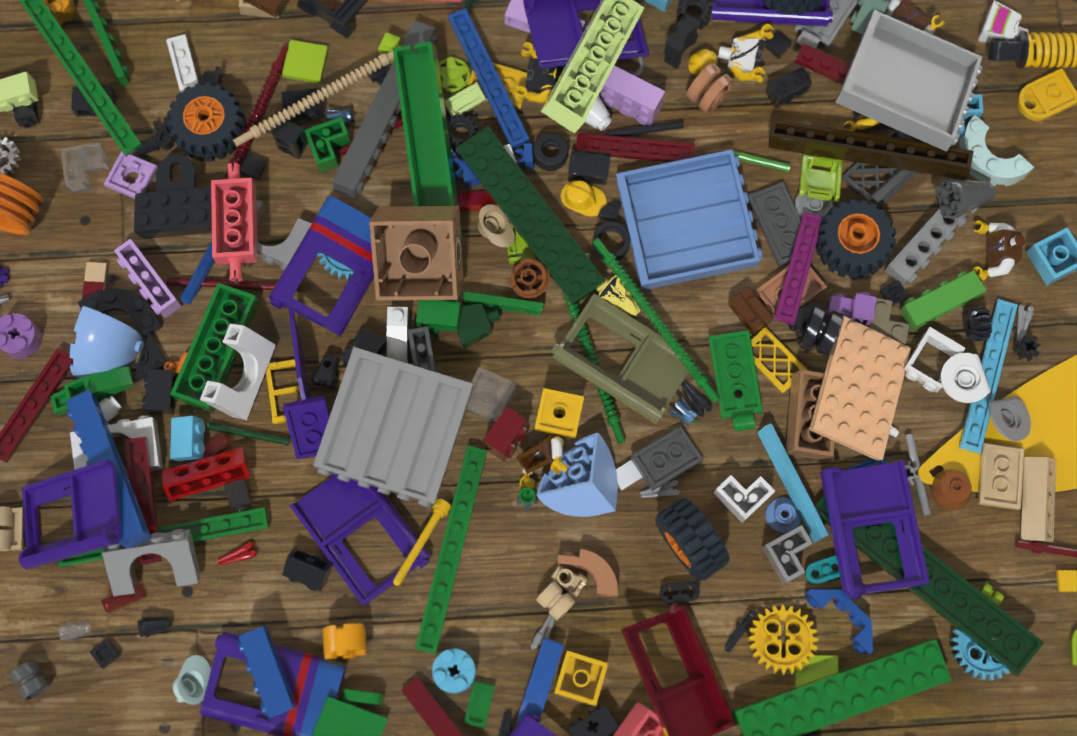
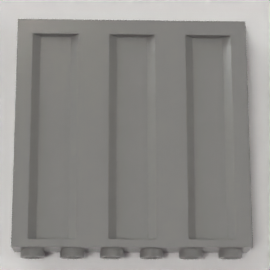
M353 347L313 466L318 469L317 473L329 476L332 473L338 475L337 479L349 482L350 479L358 481V486L367 489L370 486L378 488V492L386 495L393 492L398 494L397 498L410 501V498L418 500L417 504L428 508L430 504L435 506L474 388L473 384Z

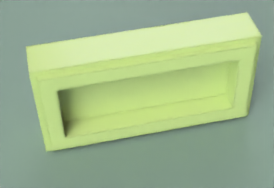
M476 82L445 100L444 104L452 118H455L454 114H458L459 117L461 113H466L487 99Z

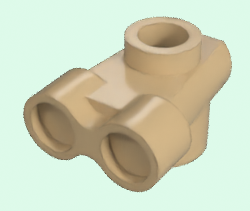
M558 565L551 575V578L562 586L573 599L578 596L588 580L583 574L579 573L577 575L561 565ZM561 573H565L567 576L564 581H561L559 578Z

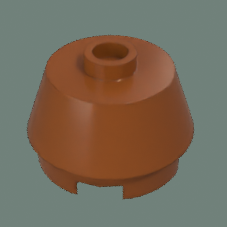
M536 259L520 261L512 270L510 277L513 290L524 298H534L541 295L548 287L550 281L549 271L541 261Z
M948 469L939 472L935 476L931 485V493L935 502L940 507L948 510H958L969 503L972 497V485L967 476L962 472Z

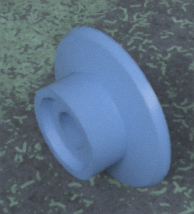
M779 497L772 500L765 511V519L768 526L780 534H786L796 529L802 521L794 503L787 497ZM782 511L788 514L787 518L781 516Z

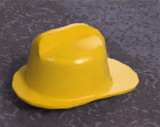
M580 180L566 184L560 195L565 207L589 217L598 216L600 210L607 204L606 196L600 189Z

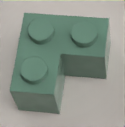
M860 0L858 5H861L859 13L855 11L850 21L854 23L851 30L863 34L873 11L876 10L884 14L890 0Z

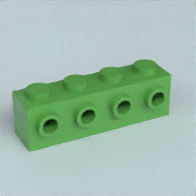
M974 270L969 273L964 271L958 274L952 282L946 280L938 285V289L934 291L928 289L921 294L922 297L916 300L912 297L905 301L900 312L906 323L909 324L911 331L981 297L986 292V289Z

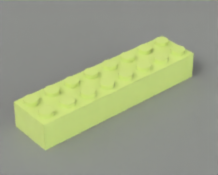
M634 0L600 1L541 110L542 113L573 133L584 124L644 9L643 6Z

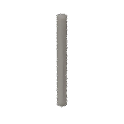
M907 434L905 439L912 468L918 467L915 475H918L920 463L913 434ZM919 478L915 480L922 513L923 516L931 515L925 484Z

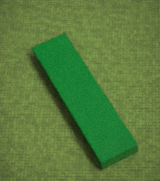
M471 292L463 293L464 305L480 303L483 305V308L543 316L544 303Z

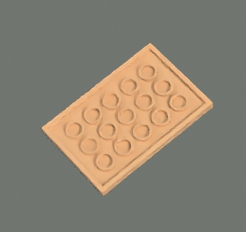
M843 316L839 334L831 349L809 430L877 461L883 460L905 375L904 368L908 362L911 348Z

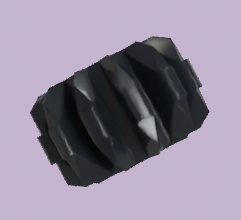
M974 307L966 310L963 325L966 337L970 341H982L991 336L992 317L990 316V311L985 307Z

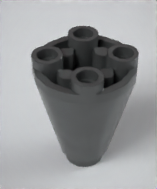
M949 178L936 187L935 193L939 198L941 215L943 217L958 218L989 202L995 197L996 190L992 183Z

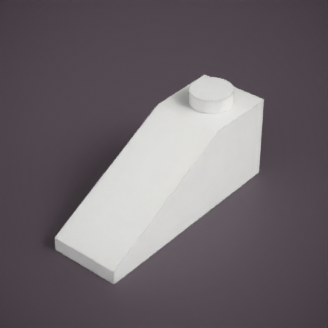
M387 307V357L408 364L410 318L408 307Z

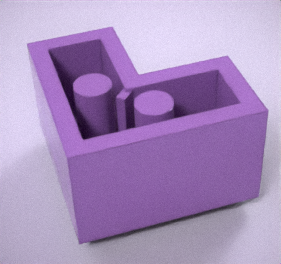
M867 292L856 293L853 299H849L842 294L832 295L828 301L826 319L829 313L834 310L868 327L874 318L877 297L871 296Z

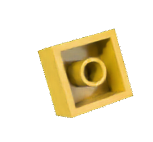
M567 651L554 694L596 706L608 663Z

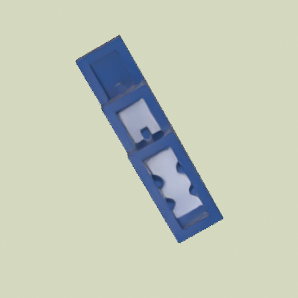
M544 637L516 724L519 723L525 713L530 714L533 712L541 718L564 647L563 643Z

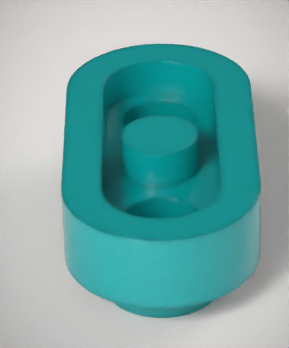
M836 556L807 566L804 573L806 580L811 584L817 585L840 577L839 568L837 571L831 569L832 564H836L838 567ZM813 570L818 572L817 578L812 576Z

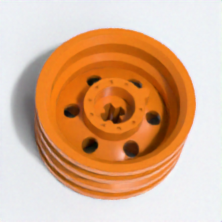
M0 173V230L17 235H29L31 231L30 226H33L35 222L33 216L38 215L39 207L42 206L44 199L27 185Z

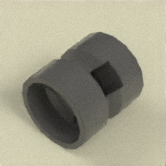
M35 660L25 662L9 674L13 683L16 686H20L19 693L24 701L35 698L50 686L43 675H39L41 670Z

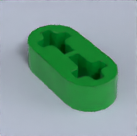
M343 689L342 700L382 705L384 694Z

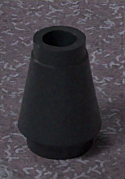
M142 617V620L137 621L140 637L146 636L148 638L170 629L168 617Z

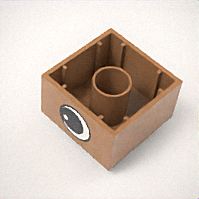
M459 206L378 207L369 221L376 300H458L464 284Z

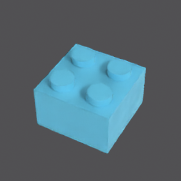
M1068 227L1032 245L1026 252L1046 286L1077 271V241Z

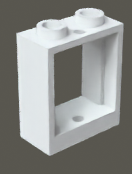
M929 327L910 356L904 370L905 376L908 379L918 381L923 384L926 390L937 393L942 388L941 378L935 381L912 367L923 346L927 342L951 357L963 353L965 347Z

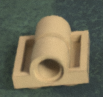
M0 507V552L24 549L25 524L23 508Z

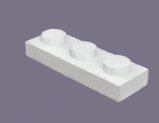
M185 34L166 39L181 93L185 92L186 87L190 86V88H193L198 83Z

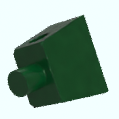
M480 303L461 307L457 334L463 350L492 334L490 324L500 320L497 309L485 313L483 305Z

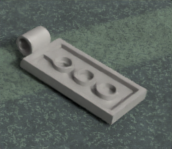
M830 0V11H833L832 23H828V27L796 25L794 31H802L797 43L800 45L805 43L813 48H817L821 42L825 45L824 48L828 49L859 0ZM821 5L817 8L814 7V10L821 9Z

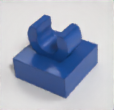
M532 143L524 144V150L516 149L515 154L523 156L521 159H516L517 165L525 164L527 169H535Z

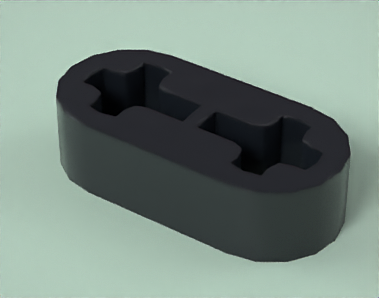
M694 582L666 584L661 588L659 596L666 604L692 602L698 598L700 589ZM688 586H691V589L695 590L696 593L690 598L688 594H681V591H686ZM667 588H670L671 592L678 591V595H673L671 600L664 596L663 593L667 591Z

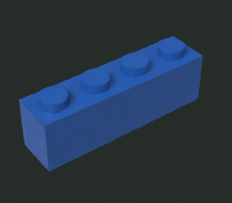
M262 626L238 636L240 639L238 646L241 653H245L247 658L245 665L248 673L254 677L253 687L256 694L261 696L262 703L260 705L264 715H268V718L296 708V702L268 627Z

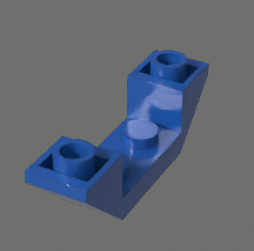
M810 589L804 594L807 597L806 601L813 608L817 607L819 610L833 599L834 606L841 612L845 611L850 616L848 619L854 626L861 627L860 631L851 639L854 643L852 645L853 648L861 655L863 653L869 655L873 652L872 620L848 596H844L841 590Z

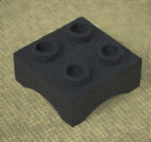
M687 15L684 20L681 19L675 28L677 31L674 35L670 34L665 42V45H667L663 52L665 54V63L678 69L684 51L697 41L696 31L701 25L700 21Z

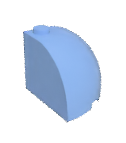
M83 306L74 328L76 341L75 343L72 342L70 346L69 357L73 359V364L70 365L72 375L79 379L114 368L127 366L130 368L138 352L140 353L144 347V338L128 325L106 314Z
M595 433L575 442L576 446L567 453L563 451L561 461L567 465V471L563 472L560 470V475L550 470L548 475L544 474L537 491V497L547 507L565 515L589 517L616 511L618 493L616 469L610 450L600 434Z

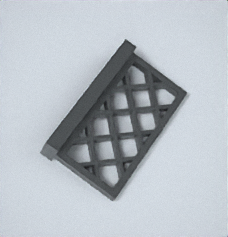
M893 129L885 136L892 138L898 135L903 140L914 141L908 135L896 129ZM857 162L842 176V180L871 204L872 202L877 204L876 208L879 209L918 172L895 168H878L876 165L875 169H864V163ZM864 173H876V181H864ZM878 173H890V178L887 181H879ZM852 174H862V181H853L849 178ZM876 185V191L872 195L865 191V186Z

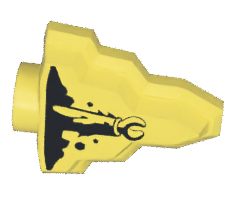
M617 274L610 280L605 277V284L596 289L599 293L597 296L627 315L636 317L640 312V308L637 306V302L633 301L634 298L630 296V292L626 291L627 287H623L624 283L619 282L620 278H616Z

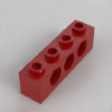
M243 447L162 470V486L169 501L250 478L249 462Z

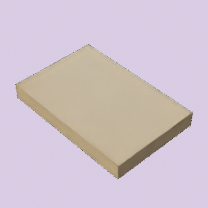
M983 443L980 455L978 505L1012 510L1021 509L1024 448Z

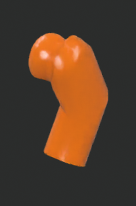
M184 351L179 361L166 362L164 370H173L176 374H179L188 353Z

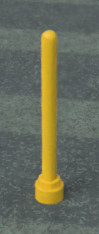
M437 499L436 505H433L432 517L393 580L395 586L401 585L440 518L449 513L451 505L447 501Z

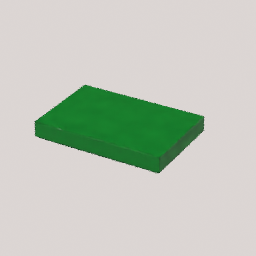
M327 695L311 736H382L388 718Z

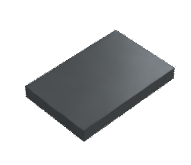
M682 426L630 456V459L651 491L656 490L704 460Z

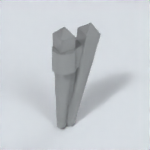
M1023 304L1018 306L1017 340L1021 341V338L1026 335L1029 322H1031L1033 317L1032 312L1034 308L1032 305L1028 307L1027 311H1024Z
M669 481L654 491H651L650 488L640 491L641 498L679 495L681 491L678 489L673 490L672 488L679 481Z
M550 614L539 632L534 636L533 642L530 645L532 649L537 648L538 644L541 648L544 637L550 638L555 619Z

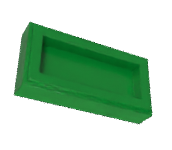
M474 681L464 724L485 728L494 693V685Z

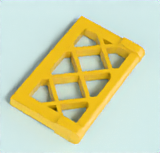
M767 327L762 328L751 340L752 347H759V358L753 355L755 367L782 394L791 387L792 377L790 378V376L794 373H790V362H793L799 369L808 371L806 366ZM766 335L773 344H761V339ZM761 347L773 348V358H761ZM776 348H779L787 356V359H776ZM761 361H773V372H770ZM776 362H787V373H776ZM776 375L787 376V382L783 385L776 378Z

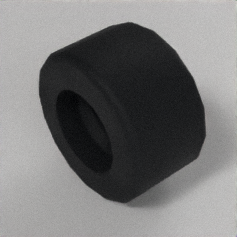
M553 132L545 133L535 140L533 158L536 165L545 171H556L566 164L568 144L560 134ZM546 147H555L558 150V155L547 157L543 154V150Z

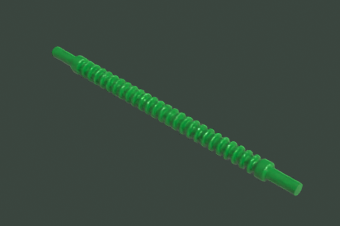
M599 238L595 239L592 243L604 257L603 261L605 264L610 265L609 269L614 270L612 273H616V278H620L619 282L624 283L623 287H627L626 291L630 292L631 297H634L633 301L638 302L637 306L640 305V310H644L643 314L648 315L647 319H651V324L654 323V328L658 329L657 333L662 334L661 338L664 337V342H668V347H672L671 351H675V356H679L678 360L683 362L682 366H686L685 370L690 371L689 375H693V380L696 379L695 383L699 388L702 387L713 403L718 401L720 398L708 383L709 379L702 375L703 371L698 370L699 366H695L696 362L691 361L692 357H688L689 353L684 352L685 348H681L682 344H678V339L674 338L675 334L670 333L671 329H667L668 325H664V320H660L661 316H657V311H653L654 307L650 306L651 303L646 301L647 297H643L644 293L639 292L640 288H636L637 284L632 283L633 279H629L630 275H626V270H622L623 266L619 265L620 261H616V256L608 251Z
M564 296L563 299L567 300L565 304L568 305L567 310H570L569 315H572L571 320L574 321V325L580 316L579 312L581 310L577 308L579 304L572 305L567 297ZM584 324L577 336H580L578 341L582 342L580 346L583 347L582 351L586 353L584 357H587L589 361L598 366L600 362L596 361L598 357L594 356L596 352L592 350L594 346H591L592 341L589 340L590 335H587L588 330H585L586 325ZM596 386L595 388L599 389L597 394L601 395L599 399L603 400L601 405L605 406L603 410L607 411L605 416H608L607 422L612 426L617 443L622 444L626 441L619 424L621 420L619 415H616L615 405L612 404L613 399H610L611 395Z

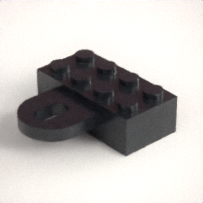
M173 154L163 159L156 172V192L135 193L134 232L143 239L212 233L211 187L197 188V169L187 156ZM180 164L181 177L177 182H173V168L175 165Z

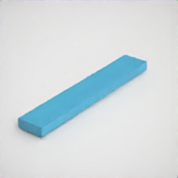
M768 424L757 433L813 543L818 542L829 534L773 425Z

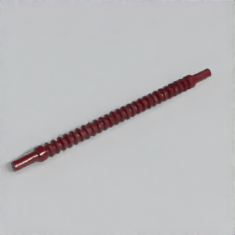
M282 46L276 62H273L271 66L272 70L269 71L268 80H265L266 84L263 85L264 89L261 90L260 99H257L256 109L252 110L254 114H251V119H248L249 123L246 124L248 128L244 129L245 133L250 130V127L258 126V121L262 120L263 111H266L265 106H268L267 102L270 101L271 92H274L273 87H276L275 82L279 81L277 77H280V73L283 72V64L289 49L287 46ZM250 140L236 148L237 153L233 154L235 158L231 159L233 162L232 167H234V163L243 164L242 160H245L244 155H247L246 150H249L248 145H251ZM225 173L226 178H223V180L228 179V173Z

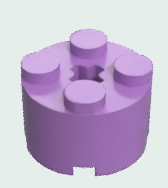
M22 314L3 315L0 318V349L15 359H25L38 351L42 343V335L35 323Z

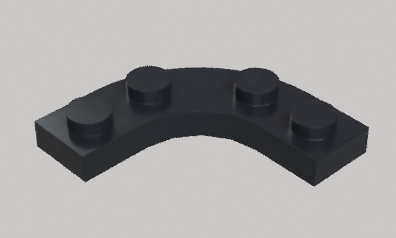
M118 288L106 289L78 301L81 309L85 306L103 314L113 310L129 314L143 337L147 336L148 333L152 334L162 329L149 304L138 294L129 290Z

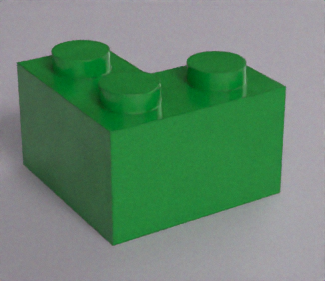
M342 117L305 129L304 131L319 172L323 173L339 167L333 149L351 143Z
M419 300L416 318L417 327L428 326L429 334L439 335V330L458 332L461 305L456 300Z

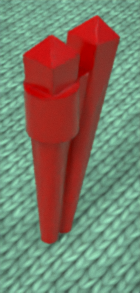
M248 542L217 559L218 565L241 560L245 561L256 557L257 552L254 550L250 551L254 548L255 543Z

